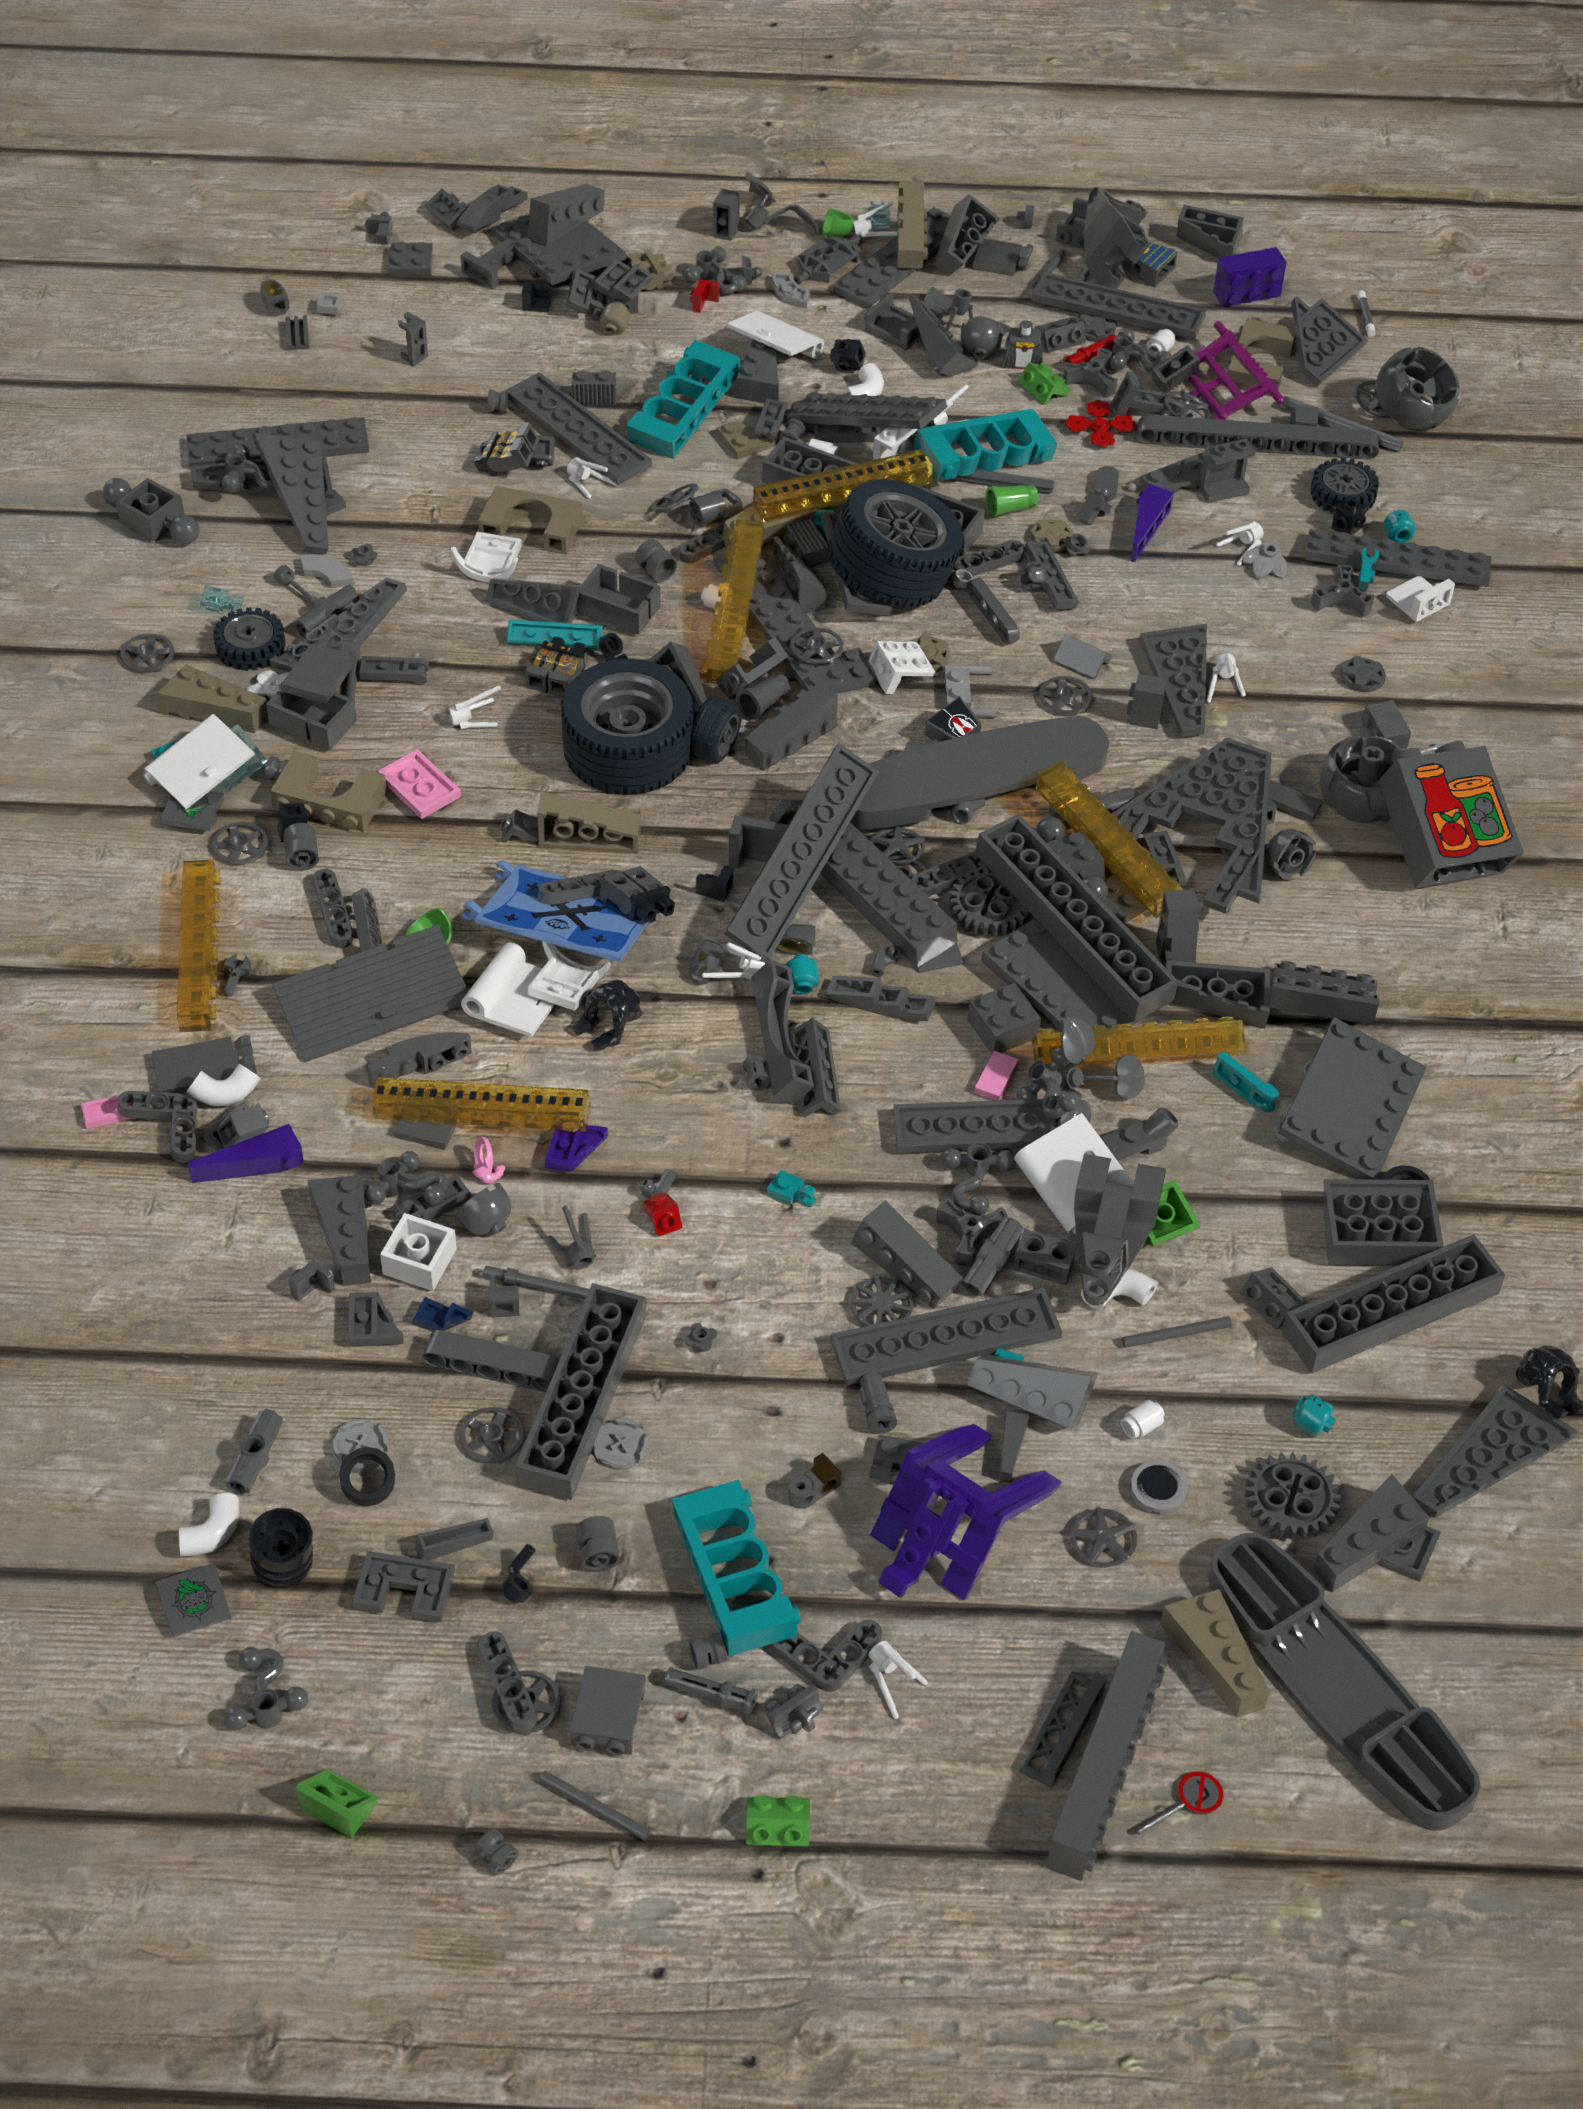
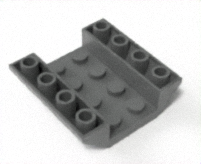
M1281 961L1280 964H1274L1270 989V1008L1329 1018L1336 1017L1340 1020L1370 1025L1374 1024L1380 997L1376 994L1377 980H1373V976L1361 973L1357 974V977L1349 976L1346 971L1332 969V972L1321 971L1322 968L1315 965H1306V968L1296 967V963L1291 961Z

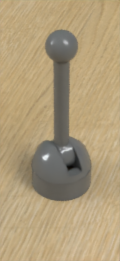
M287 565L278 567L274 573V579L284 586L291 584L313 606L318 598L312 597L294 581L295 577L292 569Z

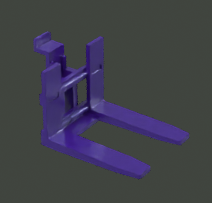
M976 1424L959 1427L907 1451L900 1466L901 1470L888 1497L883 1502L879 1517L870 1536L887 1548L895 1551L905 1529H907L904 1536L905 1539L894 1562L884 1568L878 1580L879 1584L901 1598L905 1595L907 1588L918 1582L930 1557L933 1558L942 1553L947 1558L952 1559L943 1577L941 1585L962 1600H966L1003 1524L1051 1496L1060 1488L1062 1482L1043 1470L1029 1474L990 1493L951 1467L950 1464L975 1452L990 1441L992 1435ZM939 1496L948 1501L941 1516L932 1511ZM965 1513L972 1517L958 1546L951 1539Z

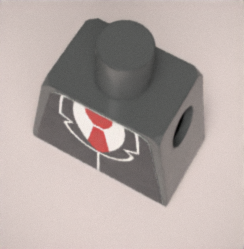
M960 696L926 720L925 736L931 740L936 739L939 742L981 731V722Z

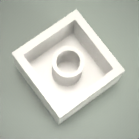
M404 1213L380 1254L382 1273L434 1291L457 1250L455 1230Z

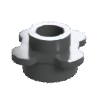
M1077 533L1064 539V543L1067 544L1069 549L1068 553L1071 556L1088 554V540L1084 535Z
M370 544L361 545L351 550V554L355 556L356 563L360 566L371 565L378 557L377 553L372 550L373 546Z
M695 1323L691 1326L690 1335L685 1337V1344L691 1346L697 1352L709 1351L712 1346V1340L717 1337V1331L714 1328L708 1329L700 1323Z

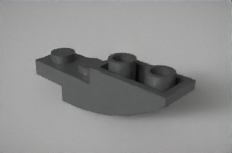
M498 184L481 194L465 210L457 221V225L466 228L469 232H476L484 226H490L492 223L500 220L501 212L526 201L527 192L512 186L507 188Z
M436 1033L410 1038L385 1047L386 1057L367 1065L368 1080L373 1089L405 1074H410L418 1068H421L425 1074L439 1070L443 1066L463 1059L472 1053L471 1037L468 1033Z

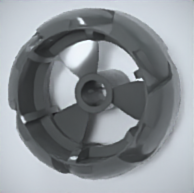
M1407 347L1394 353L1381 367L1376 379L1378 384L1376 393L1381 407L1399 425L1410 430L1424 431L1428 428L1433 429L1439 426L1454 412L1459 401L1460 385L1455 371L1439 354L1424 347L1413 349ZM1408 376H1410V377H1412V378H1414V379H1416V380L1410 381V379H1409ZM1425 395L1431 396L1433 404L1424 401L1422 398Z
M1352 736L1339 741L1329 751L1322 764L1320 787L1324 800L1329 806L1334 807L1341 816L1356 822L1366 823L1391 819L1378 781L1379 776H1383L1393 765L1391 761L1392 756L1402 751V749L1396 743L1379 736ZM1350 770H1358L1357 776L1345 772Z

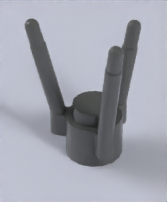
M564 1205L562 1209L574 1242L569 1245L567 1253L552 1235L548 1236V1240L563 1256L568 1267L573 1265L576 1269H584L590 1266L596 1257L592 1246L587 1214H582L586 1241L584 1243L583 1240H580L568 1207Z

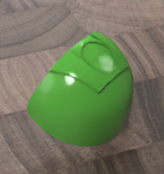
M828 209L823 223V238L827 236L841 238L846 234L848 235L854 226L853 217L835 209Z
M435 908L419 917L409 927L406 935L439 925L448 944L452 936V925L446 913L441 908Z

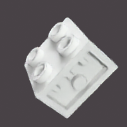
M1417 576L1388 591L1386 597L1417 622L1450 605L1455 583L1447 579L1432 586L1423 577Z
M877 641L867 662L885 694H894L902 676H934L935 673L919 644L913 641Z

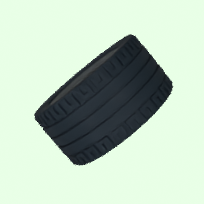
M876 479L860 484L848 495L829 538L827 551L835 572L857 593L887 606L915 608L932 602L940 595L962 550L964 536L955 514L931 493L905 482Z
M615 659L596 664L584 670L573 679L565 690L561 702L564 756L571 771L581 781L607 793L634 795L658 790L673 782L685 771L692 758L690 740L693 725V702L687 685L674 672L662 665L646 660Z

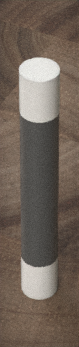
M1361 290L1357 292V298L1367 335L1373 337L1376 335L1366 294Z

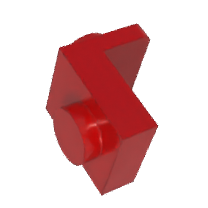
M699 279L695 290L692 289L689 300L692 302V312L701 313L706 300L719 302L720 284Z
M667 1193L655 1194L649 1200L642 1202L643 1210L653 1220L655 1233L658 1236L682 1229L678 1204Z

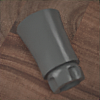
M775 673L760 682L739 690L736 694L739 709L748 718L758 719L770 706L782 699L790 691L788 679L782 673Z

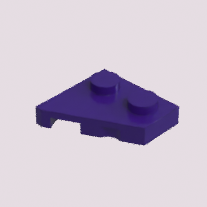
M557 1121L545 1158V1168L572 1172L608 1138V1127Z

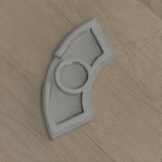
M772 272V288L776 295L788 304L807 309L810 290L797 285L793 280V274Z
M319 554L300 555L304 576L320 577L327 581L331 588L354 585L352 573L340 561Z

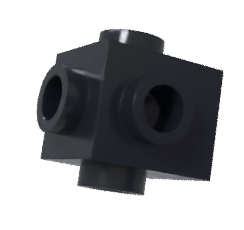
M860 339L835 340L834 347L830 351V359L837 371H859L863 366L866 352Z
M1347 497L1341 503H1337L1332 511L1334 516L1331 528L1337 532L1354 535L1365 524L1367 506L1350 497Z

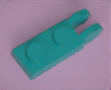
M1225 1051L1218 1055L1213 1075L1250 1104L1253 1103L1264 1112H1273L1276 1104L1275 1100L1279 1097V1090L1274 1088L1272 1084L1263 1083L1264 1081L1258 1078L1257 1075L1253 1074Z

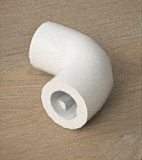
M868 363L861 367L858 376L862 383L846 387L845 394L850 393L851 395H881L884 380L878 366Z
M238 1064L233 1073L224 1080L213 1079L201 1071L186 1093L210 1106H230L247 1097L261 1078L241 1064Z
M1128 1269L1104 1304H1089L1084 1298L1083 1289L1081 1290V1297L1086 1304L1097 1310L1103 1309L1110 1299L1118 1295L1128 1296L1145 1305L1155 1293L1158 1282L1143 1273ZM1093 1286L1088 1290L1092 1296L1104 1294V1290L1099 1286Z
M220 1493L212 1496L209 1501L210 1515L206 1522L197 1526L179 1527L180 1557L210 1553L227 1543L236 1530L240 1513L238 1496L231 1493Z

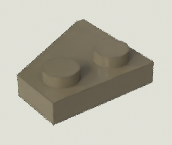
M738 421L717 427V435L737 460L775 447V441L770 440V437L754 436L755 429Z

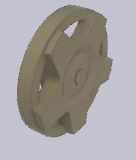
M1042 519L1033 526L1031 539L1032 542L1048 541L1052 551L1059 552L1068 548L1067 544L1059 545V543L1064 542L1067 536L1071 537L1074 533L1063 520Z
M921 635L913 640V642L919 644L928 661L935 664L931 665L934 671H938L948 664L950 649L945 641L930 637L929 635Z

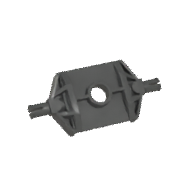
M854 235L848 240L846 238L827 236L797 256V267L801 273L794 277L795 283L800 285L806 279L829 283L830 275L853 259L858 263L859 253L854 246L861 242L860 237Z

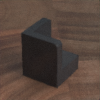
M524 281L521 293L522 311L548 312L551 301L549 282Z
M304 803L279 804L277 830L281 842H284L283 833L287 827L296 823L307 824L308 816Z
M724 865L718 877L699 873L696 877V893L724 902L734 885V868Z

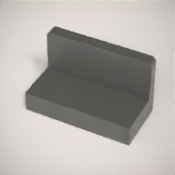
M1065 634L1054 660L1092 678H1096L1103 662L1109 664L1112 654Z

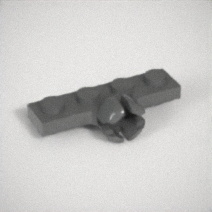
M1048 541L1027 542L1025 551L1031 562L1023 564V567L1027 569H1023L1020 572L1023 587L1028 590L1045 589L1055 609H1076L1079 601Z

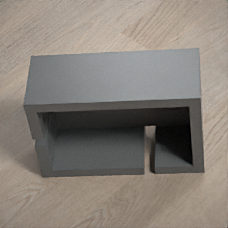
M598 564L581 585L577 600V613L639 635L648 624L649 619L661 607L660 585L620 572L619 591H617V570Z
M278 691L266 704L269 725L306 741L311 738V743L329 751L357 721L355 701L336 692L328 703L325 704Z

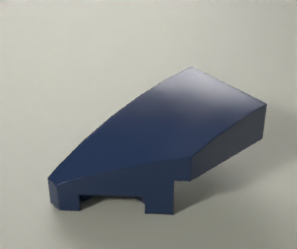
M424 1297L413 1318L412 1324L430 1331H445L471 1320L474 1312L453 1302L450 1307H447Z

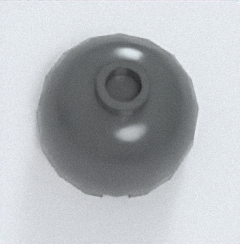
M975 317L968 319V323L965 325L963 323L961 326V344L968 353L976 358L989 357L995 354L1001 347L1004 329L999 322L998 326L994 324L991 318Z
M1287 829L1280 831L1270 840L1266 848L1268 866L1285 880H1294L1291 876L1297 873L1300 876L1304 875L1312 866L1316 857V852L1313 851V844L1316 845L1315 841L1309 835L1299 830Z
M500 1183L493 1184L496 1189L489 1191L486 1187L469 1199L462 1206L465 1210L462 1214L457 1211L456 1218L469 1232L477 1235H485L492 1232L493 1235H496L506 1228L507 1224L505 1221L511 1213V1202L507 1192Z

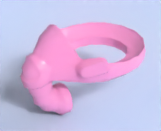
M478 1137L474 1146L475 1165L473 1166L474 1171L472 1173L481 1179L482 1182L492 1184L503 1176L505 1166L494 1167L495 1172L491 1173L493 1152L490 1141L486 1137ZM485 1144L487 1149V1155L483 1159L482 1151L483 1145Z

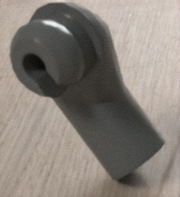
M892 945L877 951L874 956L871 974L875 977H881L885 966L899 959L901 949L896 945Z
M666 1169L658 1182L653 1183L650 1179L648 1181L643 1180L639 1186L642 1195L650 1199L655 1194L668 1193L676 1178V1173Z

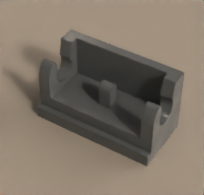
M407 312L404 314L406 323L398 320L399 327L406 331V347L408 350V354L401 352V357L414 367L428 357L426 323L424 320Z

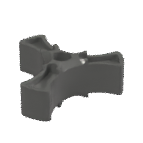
M1098 348L1097 356L1090 362H1081V364L1065 362L1063 370L1065 384L1081 383L1082 385L1087 383L1095 386L1096 390L1099 389L1103 397L1114 395L1118 379L1106 372V369L1110 367L1112 352Z
M1341 564L1337 568L1335 578L1337 582L1335 584H1330L1329 587L1313 588L1311 604L1317 611L1327 606H1347L1348 609L1352 608L1362 617H1365L1372 610L1375 596L1364 593L1358 587H1355L1351 582L1354 567Z
M947 1198L937 1208L936 1222L949 1226L960 1238L961 1242L956 1248L954 1262L962 1266H973L974 1246L982 1238L993 1235L1004 1216L1008 1217L1002 1207L989 1214H969L964 1209L960 1210L951 1198Z

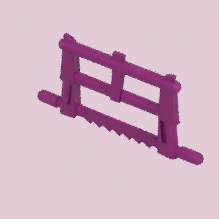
M1216 321L1214 328L1221 336L1208 346H1203L1197 350L1195 354L1199 358V364L1205 361L1218 378L1202 384L1196 375H1192V378H1188L1195 390L1191 391L1192 394L1196 397L1202 396L1215 412L1214 419L1226 420L1229 415L1251 405V402L1269 393L1278 404H1282L1284 397L1277 390L1276 383L1270 377L1267 378L1268 373L1263 372L1264 369L1259 367L1260 364L1255 362L1256 359L1251 357V353H1247L1248 349L1243 348L1244 344L1237 342L1231 330L1228 331L1222 322ZM1228 347L1232 349L1259 382L1243 393L1213 358V356ZM1224 384L1234 396V399L1220 406L1209 391Z

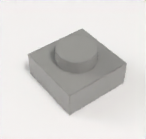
M321 293L317 303V313L339 315L343 303L342 295Z

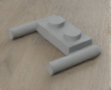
M944 665L946 704L948 705L960 696L977 718H995V708H971L969 674L992 675V665Z

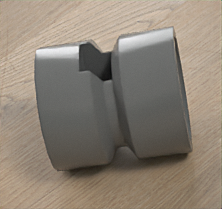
M649 539L642 543L635 554L636 562L657 582L668 580L673 576L678 566L676 558L666 551L655 539Z
M296 823L287 827L283 837L286 860L289 867L294 870L304 871L316 866L319 861L315 829L305 823Z
M593 1516L579 1522L576 1526L578 1544L581 1547L582 1567L591 1572L606 1571L615 1567L620 1561L618 1544L615 1541L614 1521L606 1516Z

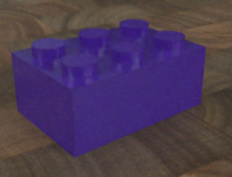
M1277 247L1219 257L1213 293L1222 307L1280 297L1287 261Z

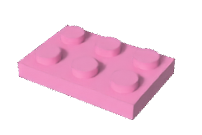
M418 749L377 771L378 773L385 774L386 786L421 819L461 797V790Z

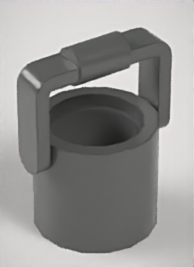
M728 489L715 490L689 501L691 516L699 527L724 519L726 516L743 510L741 499ZM726 497L733 505L726 507L723 498Z

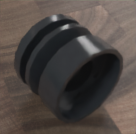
M275 1508L264 1512L255 1519L251 1526L249 1535L250 1562L254 1575L262 1583L272 1587L286 1588L298 1584L310 1572L313 1566V1531L309 1521L300 1512L290 1508Z

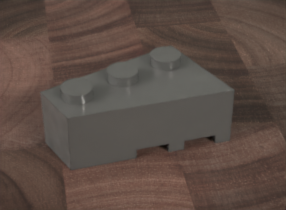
M1195 889L1164 891L1156 936V947L1160 963L1164 967L1167 960L1196 963L1199 915L1202 914V903L1200 899H1197Z

